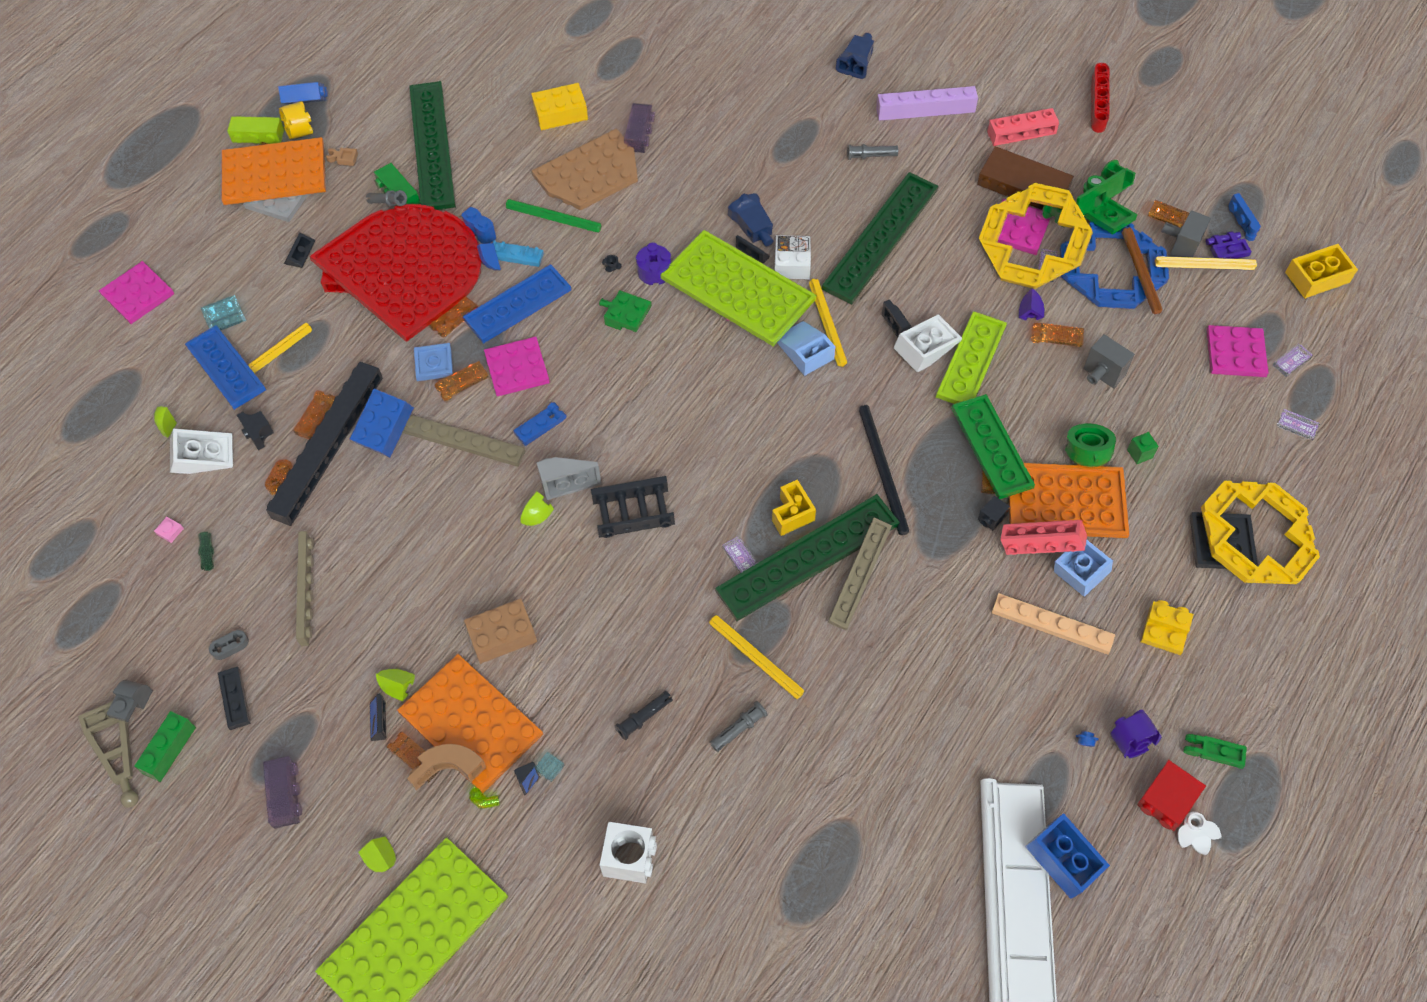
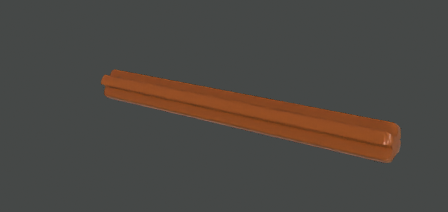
M1130 227L1124 228L1122 234L1151 311L1154 315L1160 314L1163 308L1134 232Z

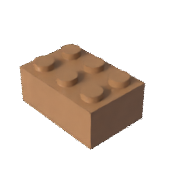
M522 599L464 620L480 664L537 642Z

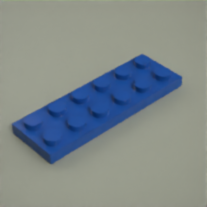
M550 264L463 316V319L484 344L570 292L571 286Z
M217 325L185 343L188 350L234 410L266 391L264 385Z

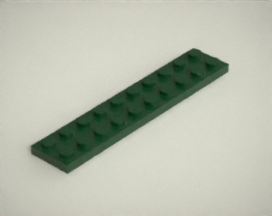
M442 82L409 85L420 204L432 206L435 210L456 208Z
M909 172L822 284V290L852 305L938 191V185Z
M878 494L717 586L715 592L735 620L739 621L859 550L873 518L892 525L890 531L898 527L897 525L900 522Z

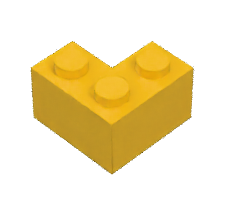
M798 479L780 487V499L784 505L772 510V522L779 534L783 536L815 521L816 508Z

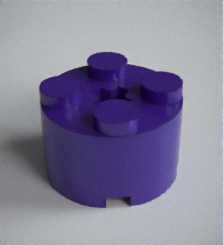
M653 242L649 243L636 255L638 277L643 283L648 285L665 283L661 279L660 274L670 267L671 254L665 247Z
M1144 710L1135 712L1133 716L1127 719L1126 717L1119 718L1114 723L1116 727L1110 732L1112 739L1125 758L1126 756L1128 758H1135L1149 751L1147 746L1152 743L1154 746L1157 745L1162 738V735Z

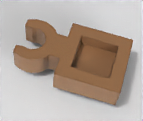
M331 148L328 149L329 155H326V159L330 163L337 161L338 165L354 166L358 152L357 149L340 148V151Z

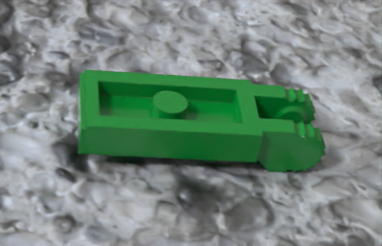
M1187 734L1185 736L1187 742L1201 744V748L1185 746L1183 751L1185 754L1194 757L1200 756V758L1241 769L1245 767L1246 746L1208 736L1203 737L1194 734Z

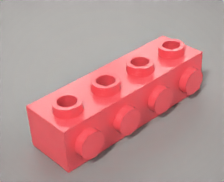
M1053 108L992 119L989 121L987 132L993 146L1054 135L1057 133L1059 120Z
M1082 520L1003 525L1000 540L1007 555L1085 551L1087 534Z

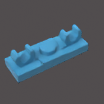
M493 240L498 260L536 267L540 266L544 252L538 247L529 248V246L505 244L503 241L499 243Z

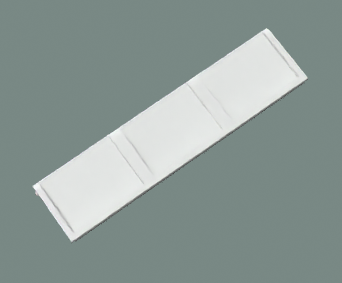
M982 779L980 786L989 1002H1057L1049 874L1025 847L1046 827L1043 786L1038 784L997 783L995 779Z

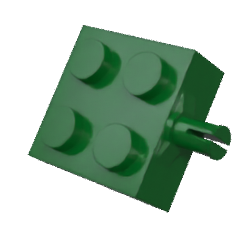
M619 290L615 299L610 302L601 298L599 305L608 308L604 315L605 325L620 331L622 328L637 332L649 312L652 302Z

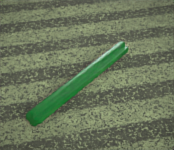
M508 199L506 202V208L597 233L602 228L601 223L512 199Z

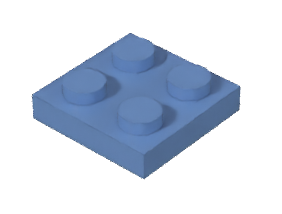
M450 343L414 348L417 381L453 377Z

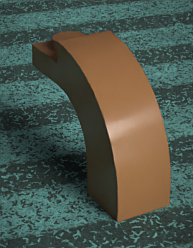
M444 744L430 748L419 755L417 758L421 765L415 767L410 772L407 780L417 791L436 772L443 769H454L461 772L472 782L486 768L484 760L471 749L456 744Z

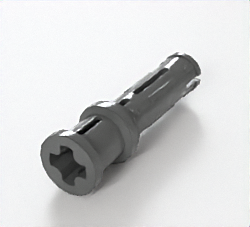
M862 144L861 146H847L848 160H851V158L865 159L867 157L898 156V145L870 147Z
M390 190L386 193H368L366 195V198H370L366 199L369 204L386 203L388 206H404L407 202V196L401 190L396 192Z
M755 701L753 703L754 706L746 712H741L739 719L710 741L711 746L716 752H719L747 728H753L754 723L768 715L758 701Z

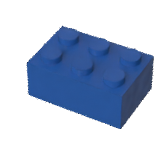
M373 389L350 440L390 458L414 407L406 401Z
M1064 813L1054 819L1025 846L1070 899L1081 894L1110 866Z

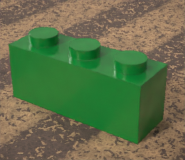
M392 163L374 171L376 178L374 182L379 189H383L384 193L390 190L395 192L401 190L407 196L406 204L420 205L417 191Z
M170 711L134 767L143 775L161 783L196 727L187 718Z

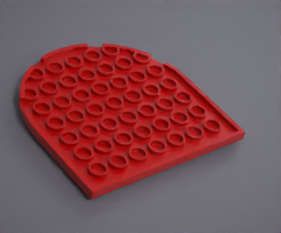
M405 204L404 206H394V209L374 212L310 255V260L406 342L461 302L476 285L482 266L477 249L479 244L475 234L461 219L447 211L442 212L435 210L432 206Z

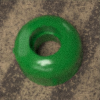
M1079 424L1068 431V443L1066 444L1065 451L1067 456L1078 465L1099 467L1111 460L1115 450L1116 436L1111 430L1098 424Z

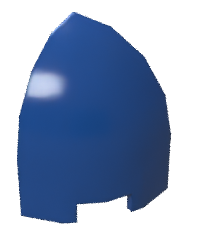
M494 243L479 244L477 249L483 265L495 271L501 270Z

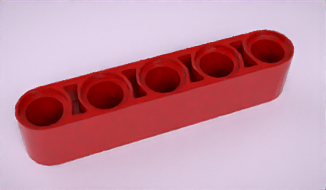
M1102 62L1095 65L1091 79V129L1097 133L1105 131L1110 116V68L1108 64Z

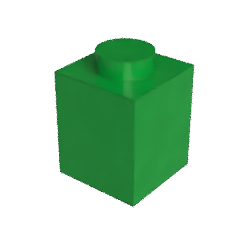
M1146 432L1132 438L1127 451L1135 463L1140 464L1152 459L1159 446L1151 434Z

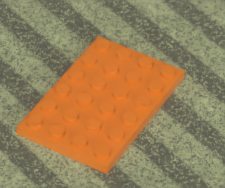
M322 137L222 150L223 205L326 192L324 141Z
M1024 463L1035 486L1034 489L1008 497L1010 524L1082 520L1088 537H1129L1123 467H1085L1081 465Z
M459 654L397 710L433 747L444 744H456L467 747L484 760L486 768L471 783L482 794L543 735V732Z

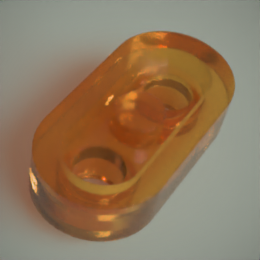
M279 460L272 468L265 481V487L270 494L275 495L277 493V489L286 479L288 471L293 468L289 460Z

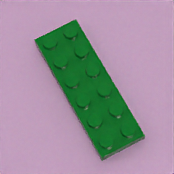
M987 394L953 404L951 409L996 496L999 499H1003L1034 489L1035 483Z

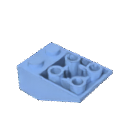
M804 321L791 327L777 342L804 376L834 360V344L824 333Z

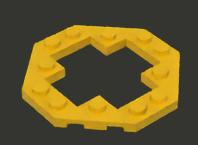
M1038 183L1028 186L1029 188L1022 192L1013 194L1000 204L996 203L991 206L979 236V240L1001 281L1033 289L1081 266L1093 233L1069 190ZM1030 202L1061 208L1062 212L1058 225L1074 229L1064 258L1046 254L1041 270L1008 263L1013 247L997 243L1007 214L1025 217Z
M1223 481L1201 506L1212 557L1244 583L1298 584L1320 557L1319 551L1315 549L1313 542L1315 536L1312 525L1308 523L1307 516L1309 514L1307 508L1276 483H1267L1265 485L1257 484V482L1242 481V483H1232V481ZM1236 497L1251 509L1261 499H1264L1293 522L1284 535L1300 548L1284 567L1269 555L1256 566L1226 541L1235 531V528L1220 517V515Z

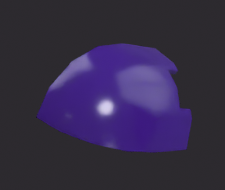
M1033 288L1026 293L1020 303L1019 318L1027 320V318H1036V320L1044 318V303L1040 295Z

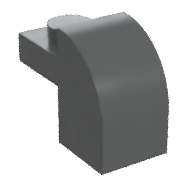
M130 680L121 681L113 691L116 696L106 715L128 722L136 707L140 709L145 708L153 691L149 686Z

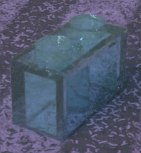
M235 295L201 307L209 328L217 325L221 331L246 321Z

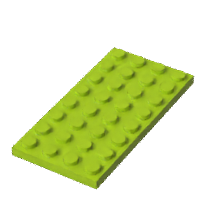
M705 230L690 243L665 272L660 274L661 279L773 347L816 300L814 293Z
M446 837L315 972L344 1002H410L508 898V895Z

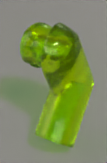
M472 788L469 792L470 801L480 809L500 806L498 795L486 797L479 788Z

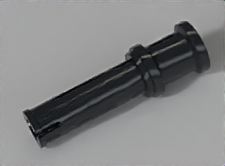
M665 690L637 713H630L626 720L614 725L618 734L624 740H627L631 733L636 729L640 730L645 721L673 701L672 697L669 698L671 695Z

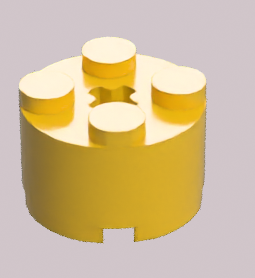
M302 101L279 108L280 118L284 122V129L289 139L313 134L312 127L309 124L311 118L308 112L305 113Z

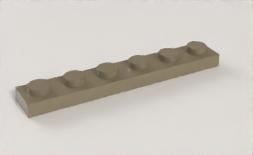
M873 518L828 623L845 631L848 629L892 525Z
M307 531L298 532L296 639L301 647L309 646V638H312L310 620L313 619V612L310 608V602H313V593L310 590V584H313L311 567L314 566V560L311 555V549H314L313 538L309 537Z

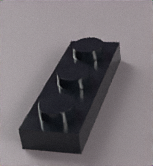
M239 667L218 672L229 730L251 724Z

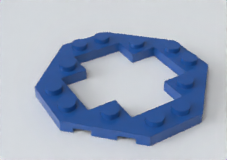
M1093 222L1089 223L1093 233L1086 251H1095V237L1124 239L1123 229L1130 227L1134 232L1141 253L1147 254L1148 270L1155 290L1157 291L1168 282V267H1156L1154 263L1157 256L1167 257L1166 249L1155 245L1152 242L1153 239L1144 232L1140 233L1137 231L1132 223L1115 234L1109 233ZM1069 241L1061 244L1059 249L1060 258H1064ZM1080 266L1061 275L1064 280L1098 307L1134 309L1147 299L1139 276H1133V290L1099 288L1098 274L1080 273Z

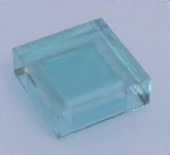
M547 752L536 768L539 774L552 782L565 765Z

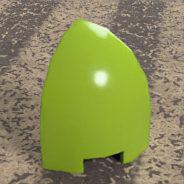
M160 406L156 408L154 413L155 425L163 436L169 438L177 422L167 407Z
M536 491L526 504L520 518V523L527 526L542 523L553 512V506L546 504L543 501L544 496Z
M387 669L376 673V679L380 688L387 695L404 701L408 696L406 690L409 683L413 685L415 675L404 670Z
M386 836L372 839L358 852L368 868L375 872L389 870L396 861L395 852Z

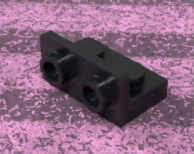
M890 299L883 302L882 316L898 338L900 333L912 328L901 310Z

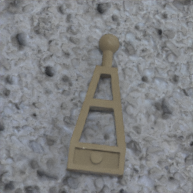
M111 701L78 716L86 739L111 780L116 785L120 784L123 792L120 798L121 804L124 807L131 808L138 803L139 797L135 791L131 790L128 781L133 778L128 722L106 715L113 702ZM119 723L121 746L104 753L93 734ZM122 756L124 772L117 775L110 761Z

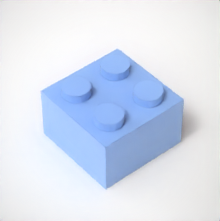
M1086 540L1085 551L1064 552L1055 561L1054 572L1085 597L1112 571L1113 560Z

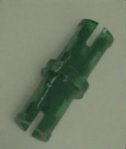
M201 532L198 535L200 545L198 554L201 559V569H204V571H210L214 568L212 535L208 532Z

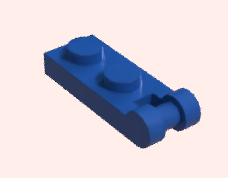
M1240 193L1233 194L1228 205L1229 210L1246 233L1245 239L1253 241L1261 226Z
M555 402L550 403L545 410L513 430L514 435L526 446L564 421L566 414L559 410Z

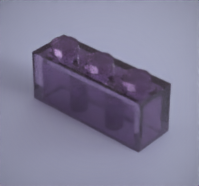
M632 103L624 143L628 147H633L634 152L645 153L646 146L649 147V134H652L651 122L655 121V112H652V105Z
M289 756L263 762L268 823L274 829L300 823L299 816L302 815V807L300 802L298 803L297 795H300V786L296 782V775H298L297 763H294Z

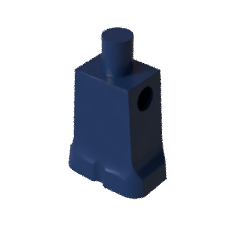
M864 33L862 37L854 35L845 51L836 60V70L839 73L851 75L859 79L866 77L868 63L874 48V40H872L870 33Z
M744 193L728 206L727 215L740 226L752 243L761 240L764 246L768 247L774 242L770 236L772 235L773 223L762 207L758 194Z

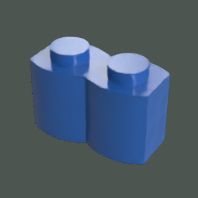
M469 207L462 213L463 222L473 231L479 242L488 244L496 239L493 222L489 218L482 216L479 210Z

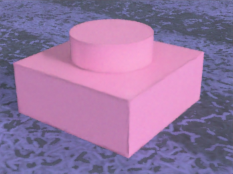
M166 517L154 532L156 535L172 543L184 528L181 524Z

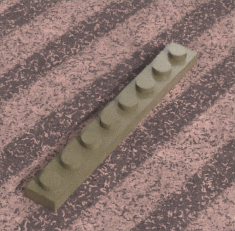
M410 415L402 432L519 467L525 454V448L413 415Z

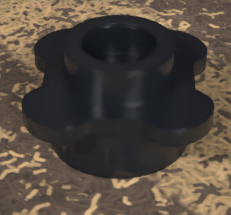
M608 255L602 260V264L606 267L605 271L608 273L616 269L619 270L622 267V264L618 262V257L615 255Z

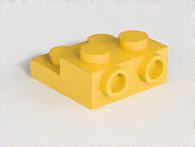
M1163 600L1153 601L1149 608L1141 642L1181 655L1194 614L1189 613V610L1185 607H1170L1169 603Z

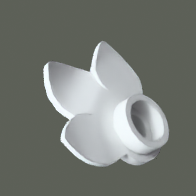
M1198 812L1188 813L1184 818V825L1178 830L1180 846L1185 848L1192 845L1198 853L1203 855L1209 853L1211 839L1221 838L1217 825L1206 821L1204 816ZM1191 820L1196 821L1198 826H1193Z

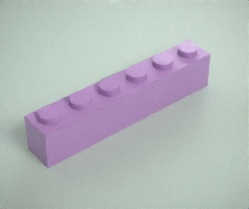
M975 86L878 94L876 110L878 120L974 113L978 96Z

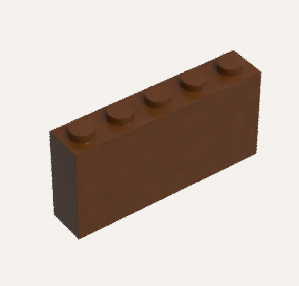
M995 146L979 173L977 185L1010 197L1017 192L1028 189V186L1034 183L1069 190L1074 176ZM1029 203L1030 206L1039 208L1041 210L1044 206L1043 204L1039 203Z

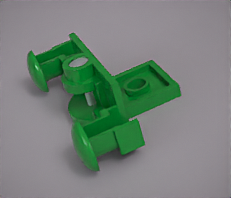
M1111 160L1104 166L1101 176H1090L1084 183V193L1078 196L1076 204L1079 206L1084 217L1111 234H1115L1135 221L1137 218L1136 213L1111 198L1133 185L1136 173L1120 166L1118 160ZM1044 205L1042 209L1043 217L1048 219L1054 216V222L1058 224L1062 209Z

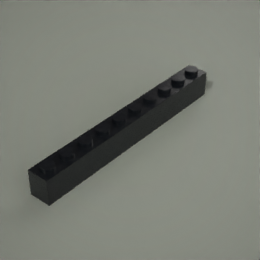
M359 362L352 370L350 378L343 384L339 395L334 398L331 408L326 411L324 419L316 427L312 438L307 441L305 449L298 455L296 463L288 471L286 479L278 487L274 498L267 504L266 511L271 519L292 526L364 410L373 389H377L383 377L378 367Z

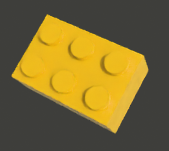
M579 83L531 93L533 107L541 130L588 120L587 106Z
M1335 244L1292 259L1285 273L1305 299L1350 283L1358 269L1340 245Z

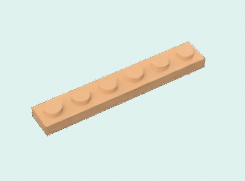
M998 593L992 610V614L1107 655L1111 651L1115 637L1113 633Z

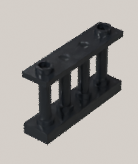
M662 476L591 489L593 505L599 504L602 525H597L599 538H610L618 534L658 527L667 528L675 525L674 512L667 513L663 494L668 492L667 477ZM655 494L660 514L648 516L645 496ZM636 497L641 518L629 520L626 499ZM618 501L622 521L610 523L607 508L608 502Z

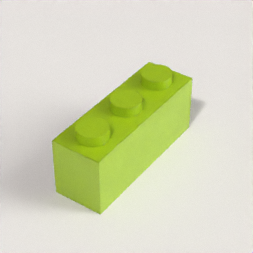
M231 116L227 132L232 143L273 144L281 143L284 127L280 118Z

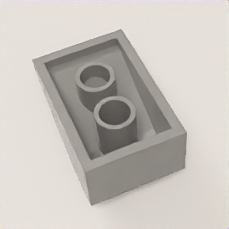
M558 457L545 458L540 462H536L547 500L601 485L597 462Z

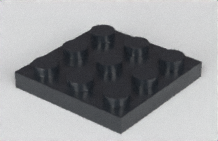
M1192 512L1190 514L1196 568L1227 569L1212 557L1202 512ZM1222 513L1220 517L1235 528V531L1226 541L1258 566L1251 514Z

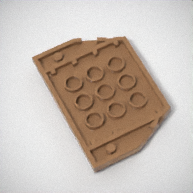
M617 128L531 170L533 177L548 196L563 200V203L572 205L579 210H583L638 182L634 148Z

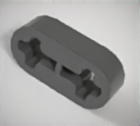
M235 630L213 641L209 646V653L214 659L223 660L246 648L249 639L243 631ZM240 637L241 642L236 643V638ZM218 647H221V651H222V652L218 653V652H217V651H218L217 648H218Z

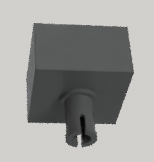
M1191 210L1181 228L1166 222L1161 232L1176 237V242L1169 257H1193L1211 218Z
M1103 334L1091 347L1083 369L1090 373L1087 376V380L1094 385L1101 380L1114 389L1126 376L1135 354Z

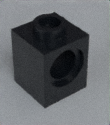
M994 495L980 510L978 520L984 527L990 528L993 531L1005 519L1010 506Z

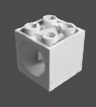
M608 822L600 861L603 877L646 883L647 877L652 875L653 864H651V855L655 856L657 848L656 836H653L652 828ZM626 843H637L644 850L642 857L631 864L621 863L617 857L614 858L615 853L620 846Z

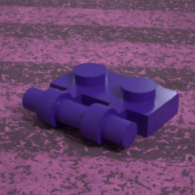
M1232 231L1227 232L1226 235H1213L1205 240L1206 245H1212L1210 251L1214 258L1239 259L1250 256L1252 252L1245 238L1240 239V232L1234 233Z

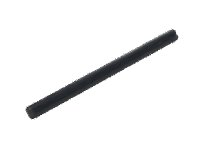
M862 405L859 407L860 416L891 511L900 522L897 525L899 535H907L909 527L868 405Z

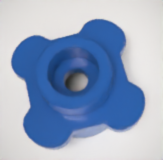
M1082 731L1081 734L1076 735L1080 745L1095 747V742L1099 741V738L1094 737V733Z

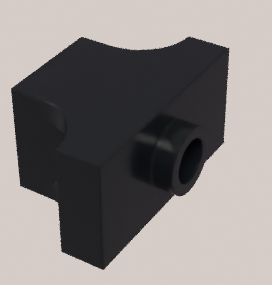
M259 411L252 415L245 414L244 412L237 414L239 421L244 427L241 431L246 439L251 438L258 451L264 448L265 439L274 434L263 413Z

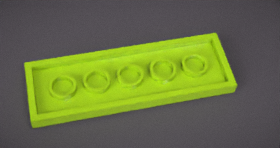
M973 311L962 335V340L958 344L939 387L936 398L956 404L977 397L1007 322Z

